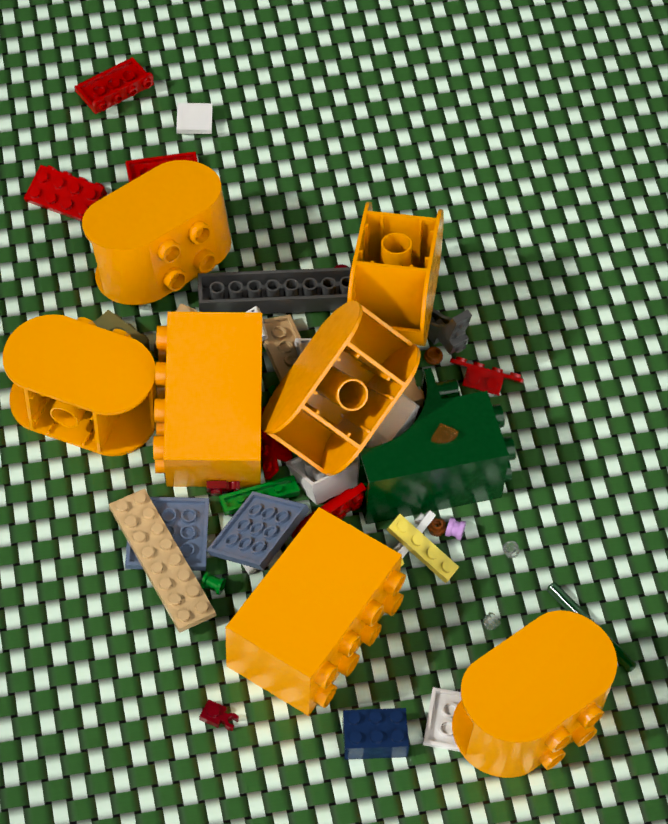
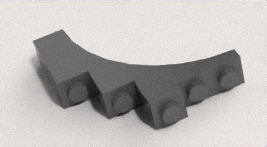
M433 308L428 338L433 345L438 342L442 343L449 355L454 352L459 353L463 351L469 339L465 334V330L469 326L472 314L469 310H466L451 318Z

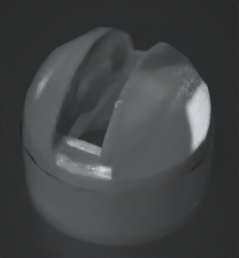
M508 541L503 545V552L508 558L512 559L519 555L520 549L515 541Z
M491 612L483 619V625L486 626L487 630H494L501 624L499 618Z

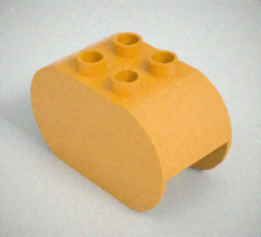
M175 160L156 166L93 203L86 210L82 219L84 234L92 243L97 263L95 271L97 286L104 296L120 304H148L162 299L173 291L181 290L186 283L198 277V273H208L213 270L217 264L224 260L231 248V235L220 178L210 167L195 161Z
M367 201L350 272L347 302L352 300L359 302L410 342L418 346H425L439 276L444 224L443 209H439L437 217L433 218L373 211L372 202Z
M352 300L343 304L320 326L273 392L262 415V430L324 475L333 476L348 467L359 455L411 382L419 366L420 349L359 302Z
M52 314L35 317L24 322L9 336L3 350V366L6 375L13 382L10 392L11 412L21 426L105 456L129 454L143 446L153 435L156 429L154 402L157 399L155 361L150 351L142 343L133 339L129 333L121 329L109 331L97 327L93 321L85 317L73 319L64 315Z
M551 611L539 616L474 661L467 668L462 678V700L457 705L452 719L453 737L464 758L475 768L486 774L502 778H514L530 773L541 764L546 770H549L564 758L566 753L563 751V748L574 741L578 747H581L590 741L597 733L594 725L604 715L603 707L617 672V655L608 635L600 626L583 615L571 611Z

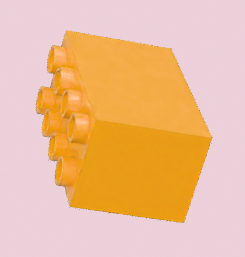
M168 312L167 326H157L156 333L158 362H156L155 367L157 399L154 402L156 436L153 438L155 473H165L167 487H206V481H240V487H252L261 484L262 313Z
M318 507L225 627L226 666L307 716L311 714L317 704L323 708L327 707L337 691V686L333 682L340 673L348 677L353 672L360 658V655L355 652L362 643L371 646L375 642L382 629V625L378 623L384 613L393 616L403 601L404 595L399 593L406 579V575L400 572L402 554Z

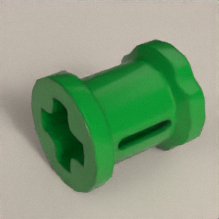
M207 571L202 578L200 586L202 589L208 588L220 595L226 584V578H218Z

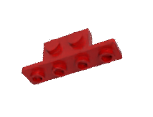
M457 356L455 359H450L451 364L467 368L462 385L469 388L487 391L490 394L499 396L504 379L521 384L524 383V379L517 373L510 372V375L504 374L500 368L492 367L490 370L484 368L485 364L479 362L469 364L466 363L467 359Z
M266 406L261 409V419ZM261 428L263 471L265 479L270 480L279 471L277 459L289 461L292 459V452L265 433Z

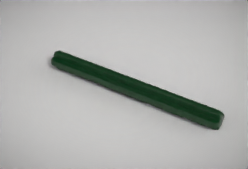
M553 582L548 586L547 591L567 611L578 613L592 620L557 583ZM610 638L616 651L617 662L627 672L633 671L637 664Z

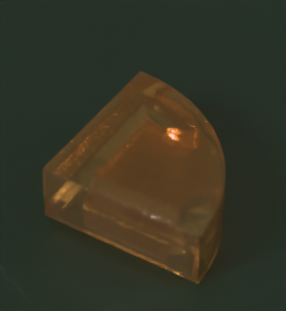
M440 423L431 441L435 443L450 442L458 436V431Z

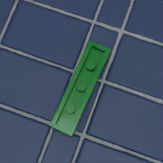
M294 475L220 495L219 501L225 516L236 513L252 491L287 499L300 495V490Z

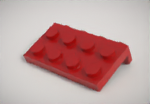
M132 57L74 86L75 92L96 115L154 85L153 74L151 72L147 73Z
M196 152L125 161L128 181L131 182L156 166L169 161L189 160L198 162Z
M40 165L24 196V200L82 222L86 210L93 203L102 199L103 195L106 196L107 192L100 183H91L83 177H74L67 171L60 172L52 166Z
M360 483L353 489L345 490L320 508L342 520L351 510L355 511L362 506L367 488L363 483ZM314 512L306 516L296 527V529L293 531L291 535L293 539L297 536V534L304 527L307 521L311 518Z

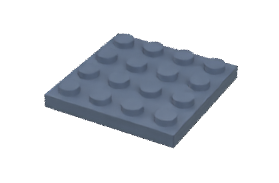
M252 491L208 547L207 552L214 557L264 570L310 509L306 504Z
M150 497L191 570L206 571L209 498ZM127 541L125 569H143Z

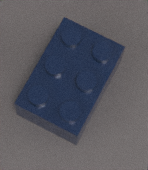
M406 708L343 710L342 726L345 760L408 757L409 739Z

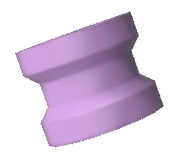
M451 517L445 536H454L457 540H461L466 521L459 522Z

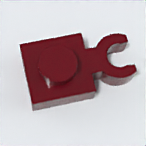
M206 481L207 493H211L212 496H220L222 493L240 490V481Z
M208 700L199 716V720L216 728L223 724L227 730L233 731L234 725L230 724L229 721L234 720L238 722L239 716L235 713L227 714V707Z

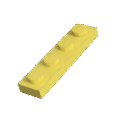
M401 514L386 529L445 583L450 580L459 568L456 563Z

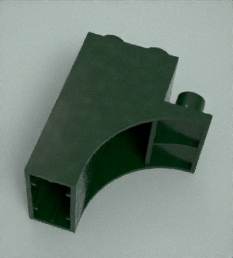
M423 369L421 390L425 395V400L423 402V410L418 419L407 431L397 438L378 446L364 448L359 453L357 485L363 483L367 488L361 506L365 523L371 524L395 519L399 514L407 517L427 513L430 510L437 511L502 498L504 483L512 480L509 460H515L516 450L512 437H503L500 428L505 425L501 405H492L487 391L460 396L455 379L436 382L432 369Z

